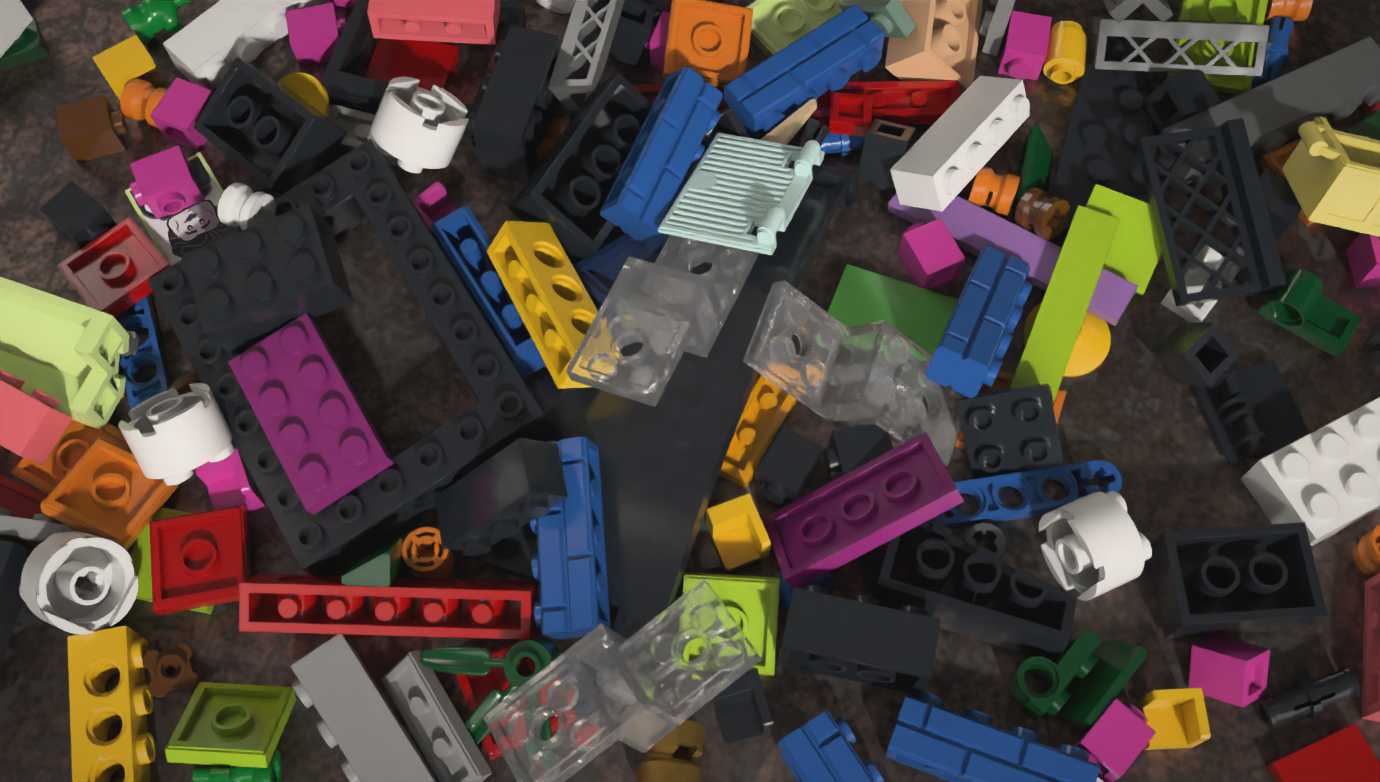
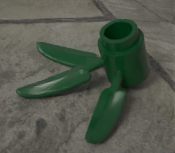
M534 637L521 641L509 649L505 658L491 657L488 649L475 647H438L425 649L420 654V662L424 667L446 673L484 676L489 673L490 667H504L506 678L510 682L509 686L504 691L498 688L491 690L464 725L475 744L478 745L512 709L513 702L510 697L517 689L529 691L531 709L525 710L522 714L528 755L537 780L539 782L554 781L555 760L550 714L546 708H540L538 692L539 688L554 681L562 668V655L553 641L544 637ZM528 657L535 662L534 672L528 666Z

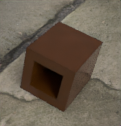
M105 95L55 107L61 142L77 164L126 151L123 134L128 133L126 119L121 109H113Z

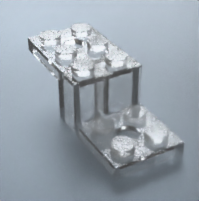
M669 235L655 263L628 257L566 369L568 376L572 381L656 407L684 351L707 358L759 253ZM703 262L713 264L711 269L703 274L691 273L694 266L701 265ZM633 342L643 344L642 349L633 356L620 355L622 348Z
M783 280L773 283L743 362L837 428L876 424L902 444L927 432L945 466L949 465L961 427L955 399L966 396L953 391L951 385L944 387L926 379L925 372L932 356L886 320L846 327L787 281ZM793 334H796L800 341L799 354L795 353V346L792 341ZM923 396L928 403V412H926V407L922 402Z
M703 579L628 640L600 623L487 713L483 719L517 782H565L617 740L645 753L760 662L762 658L712 586ZM695 638H702L703 650L701 655L693 661L686 662L683 656L685 646ZM556 715L559 722L556 734L551 739L542 741L540 735L542 724L547 718Z

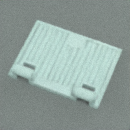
M718 132L658 227V232L772 255L777 247V231L785 232L813 179L812 166L821 165L825 151H821L820 144L815 140H810L803 147ZM791 161H795L794 169L788 168ZM755 226L759 227L757 229V236L750 235Z

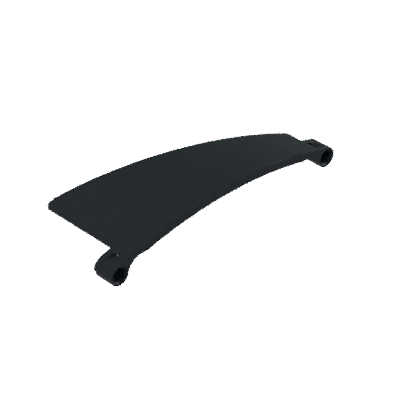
M825 165L812 166L813 179L785 232L777 231V247L772 255L697 240L611 333L624 358L602 387L566 388L547 412L556 429L538 441L558 442L562 439L581 436L588 438L599 446L609 605L619 608L608 643L607 655L610 660L653 675L657 674L661 669L669 648L668 621L672 603L681 584L702 519L730 443L778 328L829 226L835 210L838 207L849 208L854 200L858 181L855 171ZM755 226L750 235L757 236V229L759 227ZM530 522L520 528L518 534L503 538L491 546V550L488 553L466 557L536 580L532 572L531 559L533 553L538 552L537 534L532 531Z

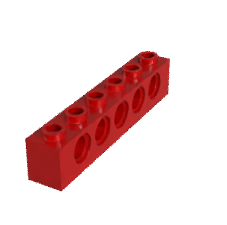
M258 573L240 582L239 631L527 640L531 639L537 629L534 618V604L538 600V581L396 577L389 587L346 586L341 584V576Z

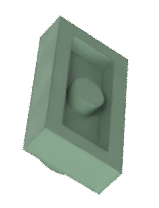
M843 0L839 4L842 11L856 4L867 15L868 20H872L883 31L885 37L907 38L916 28L913 20L899 0Z

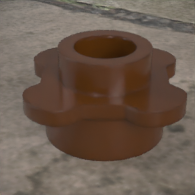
M180 643L169 651L158 652L151 650L145 654L142 664L144 668L149 670L151 682L148 686V691L152 696L162 698L167 692H173L180 688L188 691L195 687L198 676L191 669L189 659L192 656V650L188 645ZM168 666H173L175 673L168 675L165 669Z

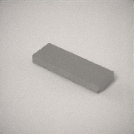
M422 650L409 652L381 680L439 782H483L492 774L491 769L433 669L424 667L420 662Z

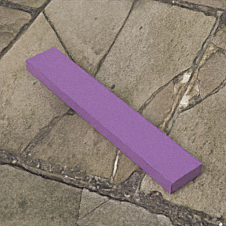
M896 192L888 203L889 212L913 224L918 222H926L927 224L941 218L958 247L976 256L979 255L982 247L984 248L987 245L1004 252L1006 258L1013 256L1029 263L1030 270L1025 281L1046 291L1061 252V247L958 196L942 212L901 205ZM1102 268L1087 312L1116 326L1136 293L1138 285Z

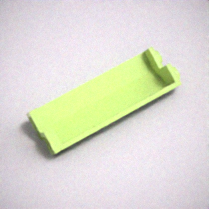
M0 277V369L25 381L21 390L31 395L34 389L37 388L60 400L61 403L57 409L72 417V420L103 431L125 392L126 376L118 374L120 354H125L129 350L130 335L113 315Z

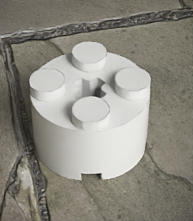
M397 77L390 80L388 88L384 93L367 137L368 140L371 139L376 147L382 148L398 158V165L408 172L421 173L423 168L440 169L447 167L452 160L469 118L465 119L468 112L465 105L454 95L434 84L431 91L417 87L420 82L419 79Z
M205 383L189 384L192 392L182 395L178 394L176 388L159 393L132 408L128 412L131 418L129 423L122 420L119 422L118 426L146 478L163 479L167 486L177 485L189 479L193 475V469L208 461L217 462L223 460L234 452L235 449L231 443L233 439L231 430L210 387Z
M1115 491L1106 494L1094 492L1044 514L1039 522V532L1046 529L1048 542L1041 544V549L1051 573L1066 591L1075 588L1080 592L1081 595L1077 599L1082 601H1089L1136 579L1141 575L1145 561L1152 557L1150 542L1142 533L1138 532L1134 522L1127 513L1125 500Z
M59 532L48 536L29 555L22 570L19 592L28 608L41 620L69 633L85 635L116 624L129 612L137 596L138 576H135L134 567L131 562L133 561L132 558L119 544L85 532ZM79 576L85 579L81 588L75 585Z

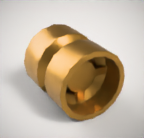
M649 718L642 720L640 750L646 754V759L638 763L636 782H700L701 768L695 764V759L703 754L705 726L694 721L674 718Z

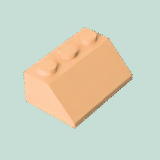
M899 0L913 20L916 28L907 38L889 37L885 68L901 81L958 80L960 95H962L974 82L983 0Z

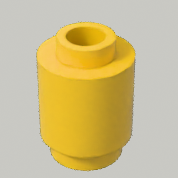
M1061 21L1051 28L1043 72L1046 77L1056 83H1071L1082 77L1085 72L1087 36L1079 23Z

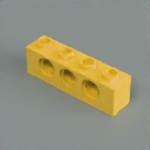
M505 221L486 252L557 388L602 387L624 357L549 223Z
M126 625L94 631L95 633L68 636L72 782H110L113 773L122 767L125 770L123 782H151L150 763L155 760L156 748L152 734L148 733L147 714H151L153 710V698L148 691V685H145V668L142 664L145 654L150 651L146 639ZM120 672L118 685L113 690L106 692L105 686L108 679L113 674ZM122 719L123 725L120 734L115 739L108 741L107 734L110 726L115 721Z

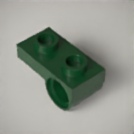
M1301 269L1287 271L1284 274L1287 284L1269 292L1257 313L1337 358L1345 349L1362 317L1322 296L1323 284L1314 274Z
M1086 627L1074 638L1056 663L1041 656L1026 659L1012 673L1008 681L1009 695L1020 707L1019 710L1034 722L1046 712L1054 717L1071 696L1064 689L1074 675L1082 680L1099 660V657L1092 652L1102 639ZM1025 673H1034L1042 679L1045 686L1043 694L1034 693L1027 688L1024 682Z

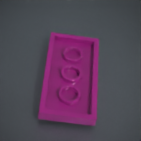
M307 313L228 362L305 510L312 515L394 464L317 324Z
M924 432L764 517L763 521L784 580L793 591V588H800L961 504L964 500L927 432Z

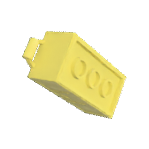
M1321 116L1315 117L1313 122L1303 123L1298 129L1302 139L1282 170L1308 221L1380 237V141L1333 130L1327 119Z

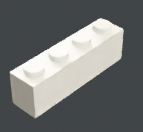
M220 0L165 41L163 45L175 67L192 83L198 81L213 90L219 86L236 57L246 62H251L275 41L288 34L285 11L322 5L327 0Z
M979 76L890 169L901 205L942 212L1030 116V103L1026 98L1023 80Z

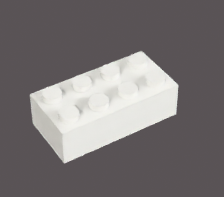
M1380 397L1260 459L1240 478L1272 524L1305 522L1310 545L1313 546L1380 510Z

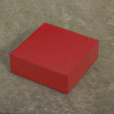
M832 92L829 115V128L831 130L829 133L865 136L872 122L873 96Z

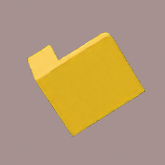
M137 35L92 57L119 101L129 81L156 67L155 62Z
M750 493L706 509V526L725 571L730 572L769 557L771 542Z
M1202 688L1153 690L1136 701L1137 708L1148 719L1146 724L1156 731L1155 735L1144 747V750L1193 748L1210 739L1211 734Z

